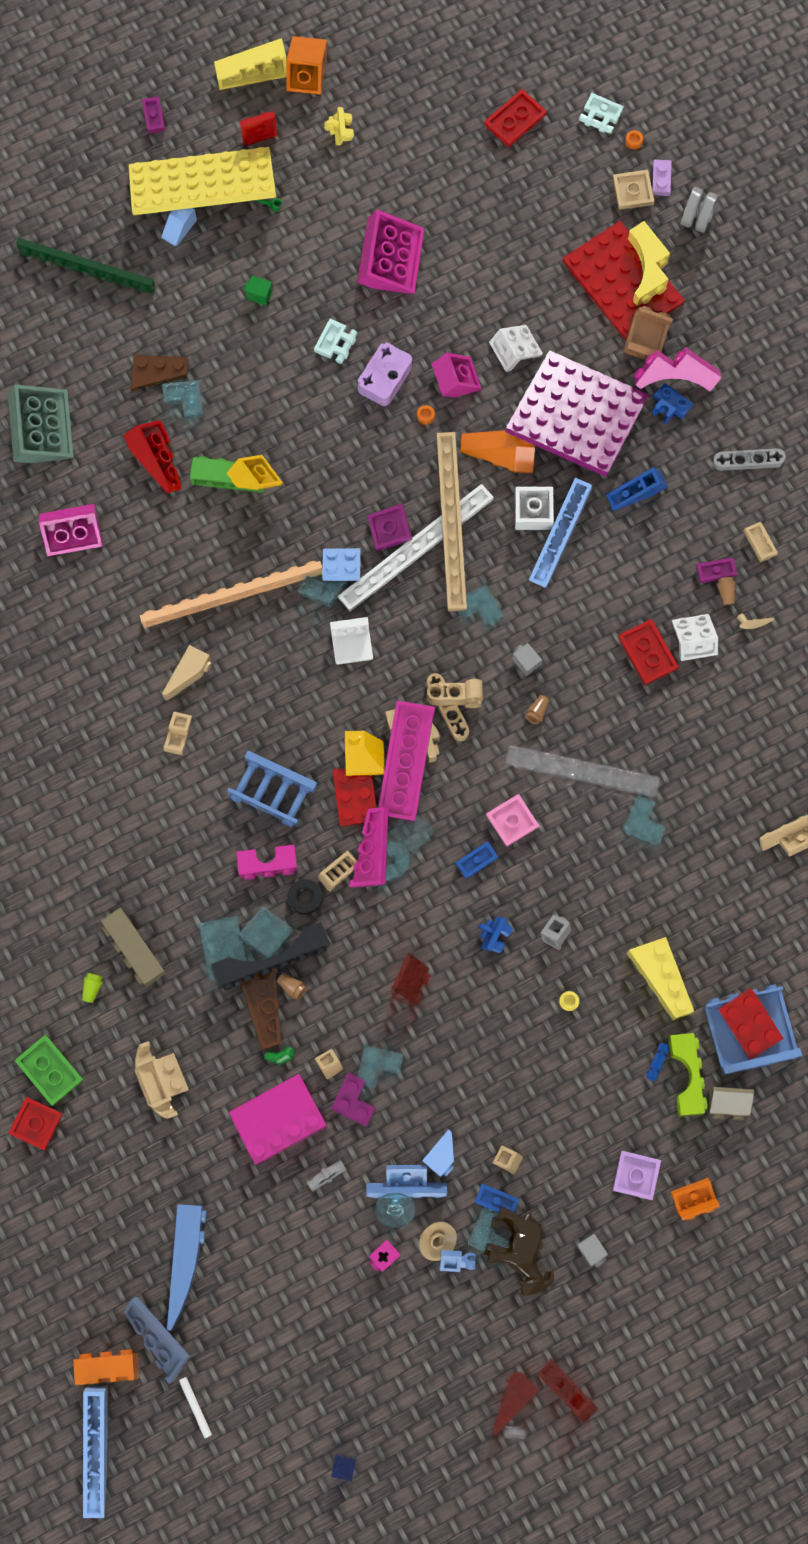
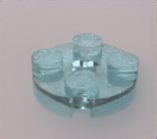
M387 841L386 857L394 856L396 858L393 865L386 864L385 879L390 881L402 877L407 872L410 859L409 852L404 845L396 841Z

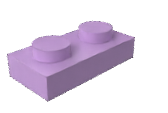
M672 160L653 161V195L670 196Z

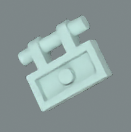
M591 93L584 107V111L589 114L588 116L581 114L579 121L584 122L588 127L598 128L600 132L612 134L614 127L608 124L609 122L617 123L624 106ZM597 116L599 118H602L603 121L600 122L594 119V117Z
M329 319L314 348V352L330 359L335 353L338 355L336 362L342 364L344 359H347L348 351L351 345H354L358 332L352 329L347 334L345 333L346 325ZM340 340L345 341L342 348L338 346Z

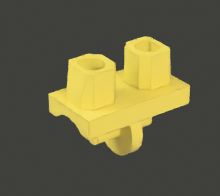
M338 107L337 114L329 117V120L324 123V128L330 131L331 135L335 134V144L341 145L343 141H351L354 137L353 129L345 128V126L351 125L352 114L344 113L343 107Z

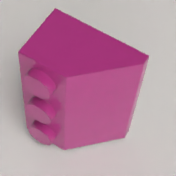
M95 504L39 514V525L47 556L103 546Z

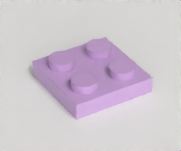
M621 1151L612 1191L653 1200L661 1160Z

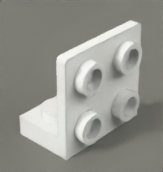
M527 325L499 329L489 341L506 372L511 371L520 360L540 357L543 354Z
M709 614L672 620L679 641V657L681 661L718 655V636Z
M368 617L330 622L337 665L373 660Z

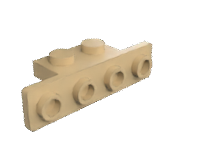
M808 815L801 816L797 820L782 825L780 828L760 837V848L762 851L780 844L790 857L807 849Z

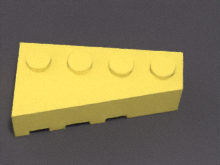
M666 937L630 949L627 952V955L632 959L636 968L643 975L649 987L656 994L658 1000L673 1021L691 1015L694 1012Z

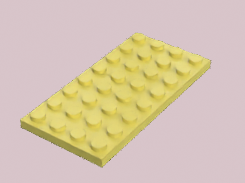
M269 147L129 164L133 215L276 198Z

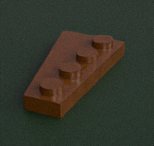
M276 968L272 969V972L268 975L261 976L259 974L253 976L254 979L247 983L239 982L261 1050L281 1045Z

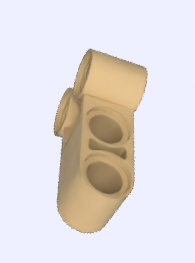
M470 679L465 681V683L431 684L427 690V701L431 705H465L466 708H479L482 706L483 700L482 680ZM436 691L440 696L433 697L430 693ZM456 691L459 693V696L452 697L449 693Z

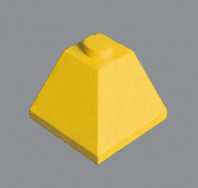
M263 455L238 458L227 472V475L237 488L259 490L283 484Z
M345 731L346 776L384 775V741L366 731Z

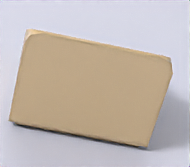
M332 1049L315 1058L326 1079L343 1071V1067Z
M501 1145L493 1164L511 1174H515L523 1156Z

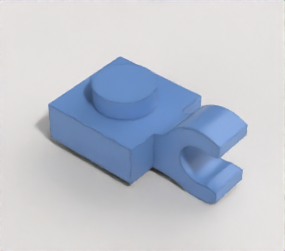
M441 1250L440 1271L460 1272V1268L473 1270L475 1269L476 1254L467 1253L462 1256V1251Z

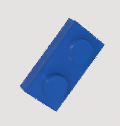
M487 841L455 864L467 880L497 860L498 855Z
M481 1184L474 1203L498 1213L500 1206L515 1212L519 1199Z

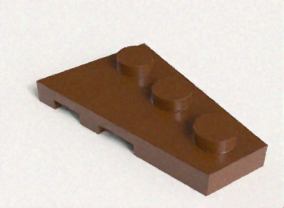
M134 355L131 390L136 391L141 387H151L156 383L164 381L167 383L188 377V357Z

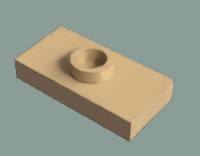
M761 521L743 530L760 563L778 554Z

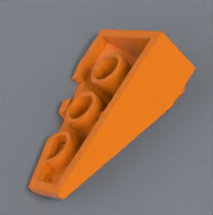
M505 430L461 434V453L480 460L484 459L496 466L500 465L508 468L509 471L514 473L533 474L535 445L506 433Z

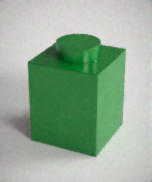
M251 276L250 281H247L244 286L247 300L267 306L273 292L272 282Z

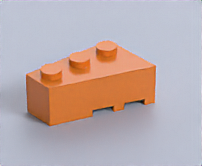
M132 1349L120 1350V1355H112V1351L99 1352V1357H92L91 1353L79 1354V1359H73L75 1385L122 1380L130 1381L139 1378L138 1353H132Z

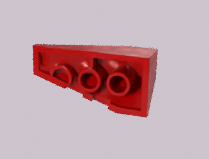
M161 420L137 425L123 435L131 453L167 494L182 489L177 468L173 466L172 462L174 455L168 446L170 439Z

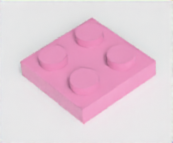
M519 794L486 813L488 820L506 847L539 828V824Z

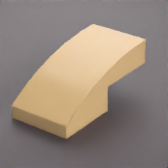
M173 712L164 745L165 752L183 755L192 721L191 715Z

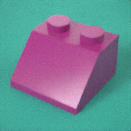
M445 353L432 363L434 375L437 378L442 396L456 398L482 389L471 357Z

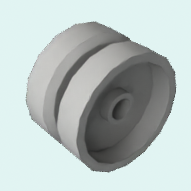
M694 186L680 225L690 228L695 218H697L695 230L705 233L713 217L718 194L709 192L702 202L704 191Z

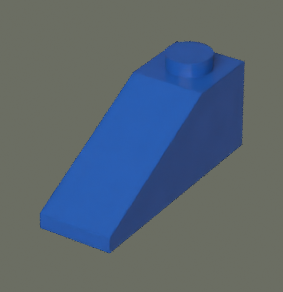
M653 467L606 494L613 511L654 496L668 488L662 472Z

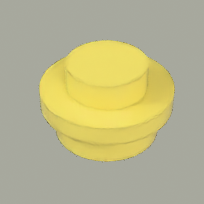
M572 991L564 992L559 1000L560 1006L566 1011H573L579 1005V997Z

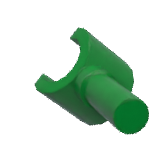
M275 198L272 201L265 199L257 200L259 203L271 206L274 212H278L280 207L274 204L282 205V200L279 198Z

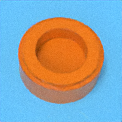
M636 130L628 132L625 138L626 146L630 149L640 148L643 143V135Z
M423 405L417 410V420L421 424L428 425L434 421L435 411L431 406Z

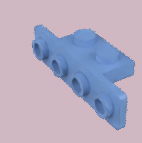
M386 1165L387 1183H367L366 1196L372 1198H440L447 1196V1183H427V1165Z

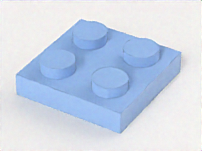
M360 548L323 549L322 580L360 581Z

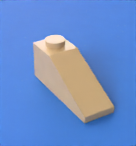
M189 645L162 693L164 699L168 701L201 678L204 672H208L212 665L210 655Z

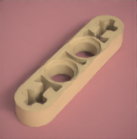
M437 673L431 674L427 678V687L432 684V679L439 681V683H445L443 677ZM434 692L431 693L433 697L440 696L438 692L436 694ZM437 705L453 738L457 741L466 740L469 736V727L458 706ZM455 711L458 717L455 720H450L447 718V713ZM459 721H461L459 723L460 729H465L463 736L456 734L458 729L454 724H457Z

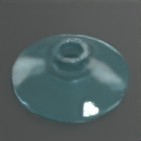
M390 1193L378 1200L375 1206V1215L385 1226L402 1227L414 1218L415 1204L405 1194Z

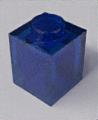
M336 1453L331 1477L352 1481L357 1458Z

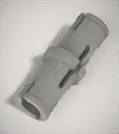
M339 1159L326 1169H321L320 1173L306 1182L312 1192H314L327 1182L331 1183L333 1178L347 1169Z

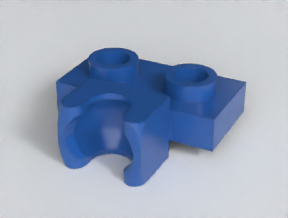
M664 383L653 396V399L658 403L654 407L652 414L653 416H656L658 413L665 414L666 418L663 423L667 424L674 414L683 419L694 403Z

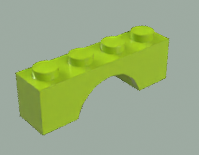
M694 1033L670 1035L668 1037L670 1056L681 1061L689 1073V1083L686 1090L676 1097L678 1117L702 1115L705 1113V1109H707V1100L702 1095V1089H705L703 1077L700 1078L699 1072L702 1069L701 1058L697 1057L699 1040L695 1038Z

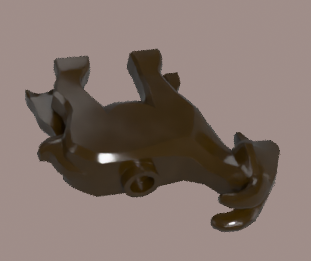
M500 1206L498 1216L492 1217L490 1229L505 1227L512 1235L508 1248L492 1243L486 1244L484 1255L488 1256L486 1263L502 1262L508 1264L513 1270L526 1278L525 1281H517L521 1286V1294L523 1296L538 1293L549 1287L554 1281V1272L552 1270L546 1271L543 1279L535 1263L537 1254L541 1252L543 1247L541 1228L538 1222L532 1218L531 1213L525 1214L522 1219L515 1212Z

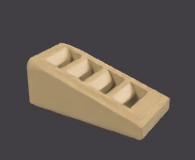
M347 850L325 868L317 878L330 892L353 872L354 863H357V860ZM344 859L352 866L351 868L345 864ZM338 864L346 871L345 873L337 866ZM332 870H334L339 875V878L336 877Z

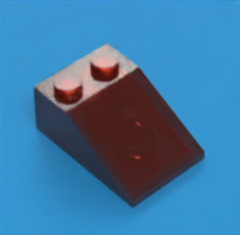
M407 953L391 988V994L393 998L414 1006L415 1002L419 1004L423 992H420L423 984L427 986L431 975L428 974L429 968L410 953Z

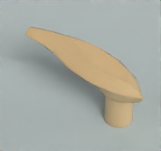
M740 614L737 617L741 623L740 627L743 629L758 628L774 620V618L747 620L744 614Z

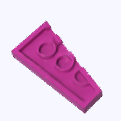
M372 808L367 811L362 831L364 837L358 847L360 853L357 863H354L353 871L355 873L353 880H350L349 887L385 885L388 808Z

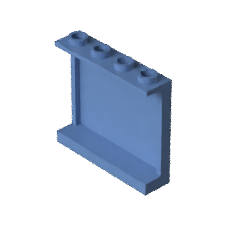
M776 984L766 986L765 990L760 992L757 989H753L784 1039L752 1060L747 1057L718 1011V1008L737 997L738 993L728 995L727 999L722 1001L719 998L708 1000V1004L704 1006V1011L722 1076L802 1056L801 1049L797 1048L782 995L783 986L777 987Z

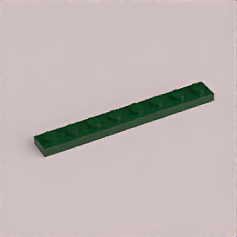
M18 238L16 242L19 253L23 256H32L42 262H52L58 267L65 266L75 272L87 273L94 278L100 277L110 283H119L126 288H136L142 293L148 292L153 294L155 291L154 279L22 238Z

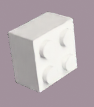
M516 487L515 530H552L554 523L553 487Z

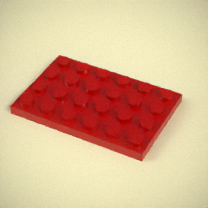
M618 221L564 256L562 262L626 341L634 313L639 307L645 306L651 308L653 312L669 314L683 305L685 300L668 280L667 288L663 293L654 295L646 304L642 303L636 306L633 299L643 279L642 264L637 251L628 240L629 230L621 221Z

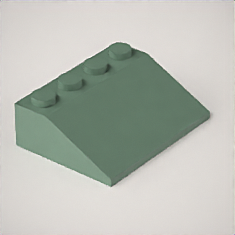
M14 384L8 393L13 461L37 463L73 459L67 390Z

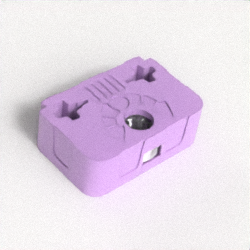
M387 342L385 344L381 343L362 375L358 378V392L381 406H388L412 370L411 355Z

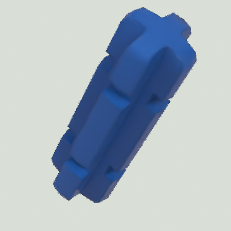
M659 1044L658 1053L656 1052L650 1066L651 1070H648L646 1075L647 1079L651 1081L657 1080L658 1072L661 1071L666 1058L665 1054H668L670 1046L667 1044Z

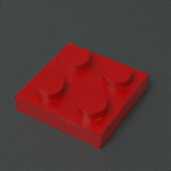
M273 111L264 112L258 116L248 117L239 121L244 147L278 136L276 117Z
M26 1097L8 1134L46 1151L63 1114Z

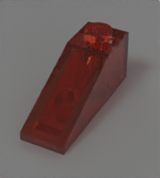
M552 1359L537 1373L583 1424L598 1410L596 1405Z
M521 1371L518 1374L513 1372L506 1380L508 1384L505 1387L492 1429V1433L495 1436L539 1391Z

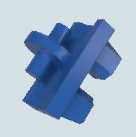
M496 917L494 922L488 919L486 925L479 924L478 928L482 930L480 938L484 939L480 948L485 951L501 953L504 943L497 940L499 935L502 934L508 937L513 930V927L506 923V918Z

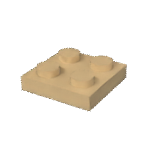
M648 170L613 175L612 179L618 210L654 205Z

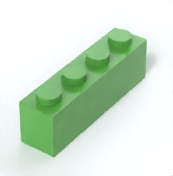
M205 456L193 457L190 473L192 485L265 493V489L237 488L232 483L227 472L235 462L227 461L223 458L215 460Z

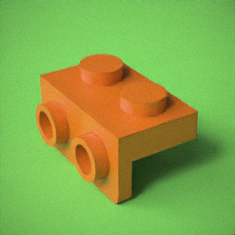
M709 1178L671 1191L676 1211L682 1220L694 1219L697 1215L710 1213L720 1207Z

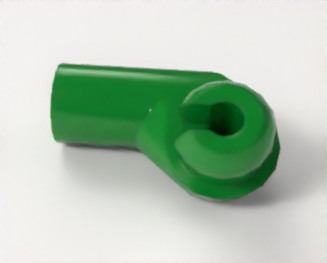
M286 1047L285 1050L279 1053L267 1050L264 1059L278 1065H283L292 1060L294 1049Z

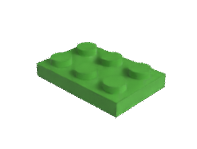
M46 1034L14 1060L51 1106L57 1104L84 1081Z

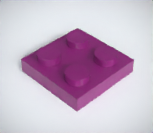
M403 504L367 515L377 551L413 540Z

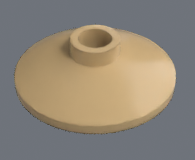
M436 1222L428 1226L423 1231L419 1240V1249L422 1255L428 1260L438 1261L441 1260V1250L453 1251L457 1241L455 1229L446 1222Z

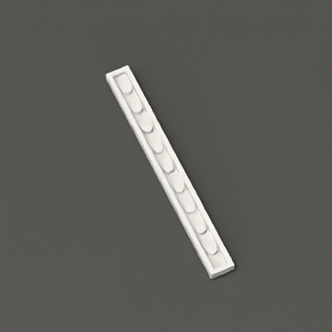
M482 484L460 500L461 525L493 501L494 497ZM442 515L412 538L413 540L406 542L360 578V581L355 582L338 596V599L349 612L443 540Z

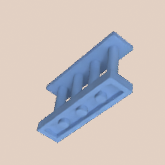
M247 751L245 760L248 767L236 791L228 788L227 792L230 799L237 803L242 801L281 819L282 823L288 827H298L299 821L295 819V816L306 794H309V792L315 794L318 788L317 782L253 752ZM258 768L265 770V776L254 797L250 798L244 795L243 792L254 770ZM278 776L282 778V784L271 806H267L261 803L260 800L272 777ZM295 784L299 786V792L288 814L278 811L277 809L289 785Z

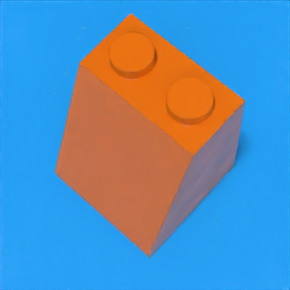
M292 36L286 59V91L321 95L327 59V40Z

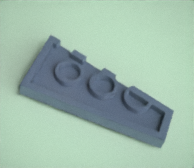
M136 1296L130 1300L124 1310V1314L136 1333L143 1336L146 1349L148 1351L152 1350L157 1358L155 1361L159 1369H164L167 1374L165 1379L170 1384L176 1379L190 1356Z

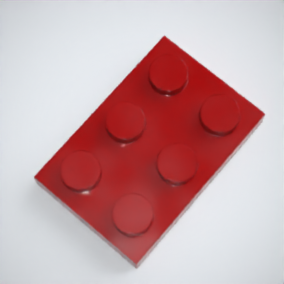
M521 89L484 121V125L509 148L547 115V111L527 92Z
M652 619L618 635L619 641L644 685L679 668Z
M346 768L333 770L340 827L364 824L368 809L376 808L372 775L346 776Z
M749 988L718 1008L719 1013L750 1060L784 1039L752 988Z

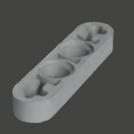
M777 448L719 452L713 459V466L719 471L776 468L784 463L786 455L783 450ZM760 455L763 458V462L756 463L753 457ZM774 455H777V457L780 458L779 461H776V459L773 458ZM741 456L745 459V463L738 464L735 458ZM719 458L725 461L723 465L719 462Z

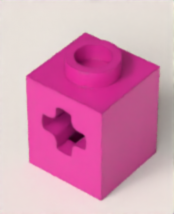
M386 1240L369 1256L372 1259L369 1263L376 1271L380 1269L383 1272L400 1254ZM380 1252H387L389 1254L387 1256L388 1262H379L380 1256L378 1254Z

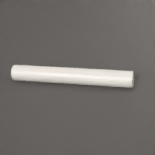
M187 1377L179 1380L204 1438L211 1436L212 1433Z

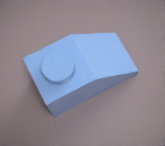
M195 209L172 210L161 236L162 239L177 247L197 221Z
M450 1130L444 1134L422 1160L440 1178L443 1174L447 1177L454 1168L452 1166L454 1156L452 1132Z

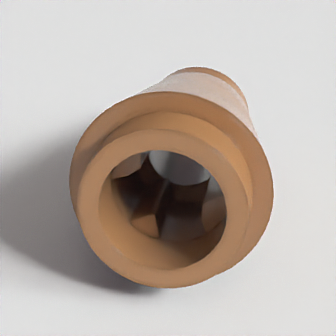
M733 577L718 579L717 587L723 605L735 604V581H733Z
M539 695L526 710V719L533 724L541 722L549 699L546 696Z
M285 973L277 980V983L280 984L292 999H301L307 990L303 982Z

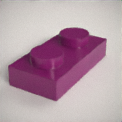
M159 96L142 99L148 134L166 131Z
M733 557L696 564L700 584L718 581V579L725 577H737Z

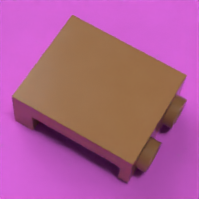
M639 307L634 313L623 353L646 360L649 354H653L656 350L662 352L668 328L673 318H670L666 313L653 312L649 307Z

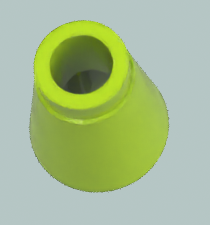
M87 973V976L84 977L83 1001L94 1002L103 984L102 976Z

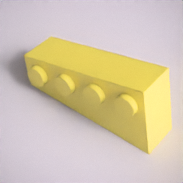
M282 38L214 62L220 90L286 77V54Z

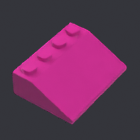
M376 210L367 218L357 283L373 289L414 294L424 228L380 210Z
M299 1074L229 1112L255 1165L263 1163L327 1127Z

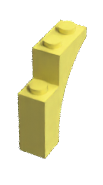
M645 221L632 228L628 235L629 242L639 255L643 270L642 282L636 290L633 299L636 306L642 303L646 304L654 295L663 293L668 283V278L661 269L668 264L670 253Z

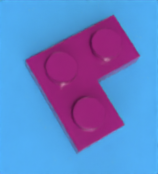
M348 1072L331 1109L367 1127L376 1107L358 1099L366 1080Z

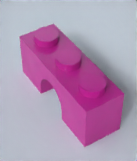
M295 845L275 847L276 855L270 863L260 862L256 849L236 852L240 878L253 880L255 876L263 875V878H270L278 873H282V875L294 874V871H298Z

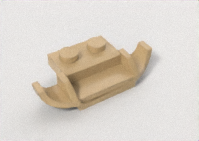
M149 1041L140 1044L136 1053L134 1071L147 1104L158 1115L166 1119L174 1117L178 1114L170 1103L172 1101L171 1097L189 1090L175 1054L172 1053L156 1059L155 1056L152 1057Z

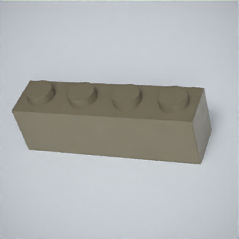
M121 907L101 920L104 925L101 929L107 937L112 936L115 941L112 945L118 953L123 952L125 955L123 961L129 969L133 967L136 971L134 977L140 985L144 983L148 987L166 974Z

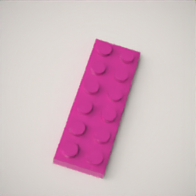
M403 701L396 702L378 807L388 808L389 817L416 821L435 707Z

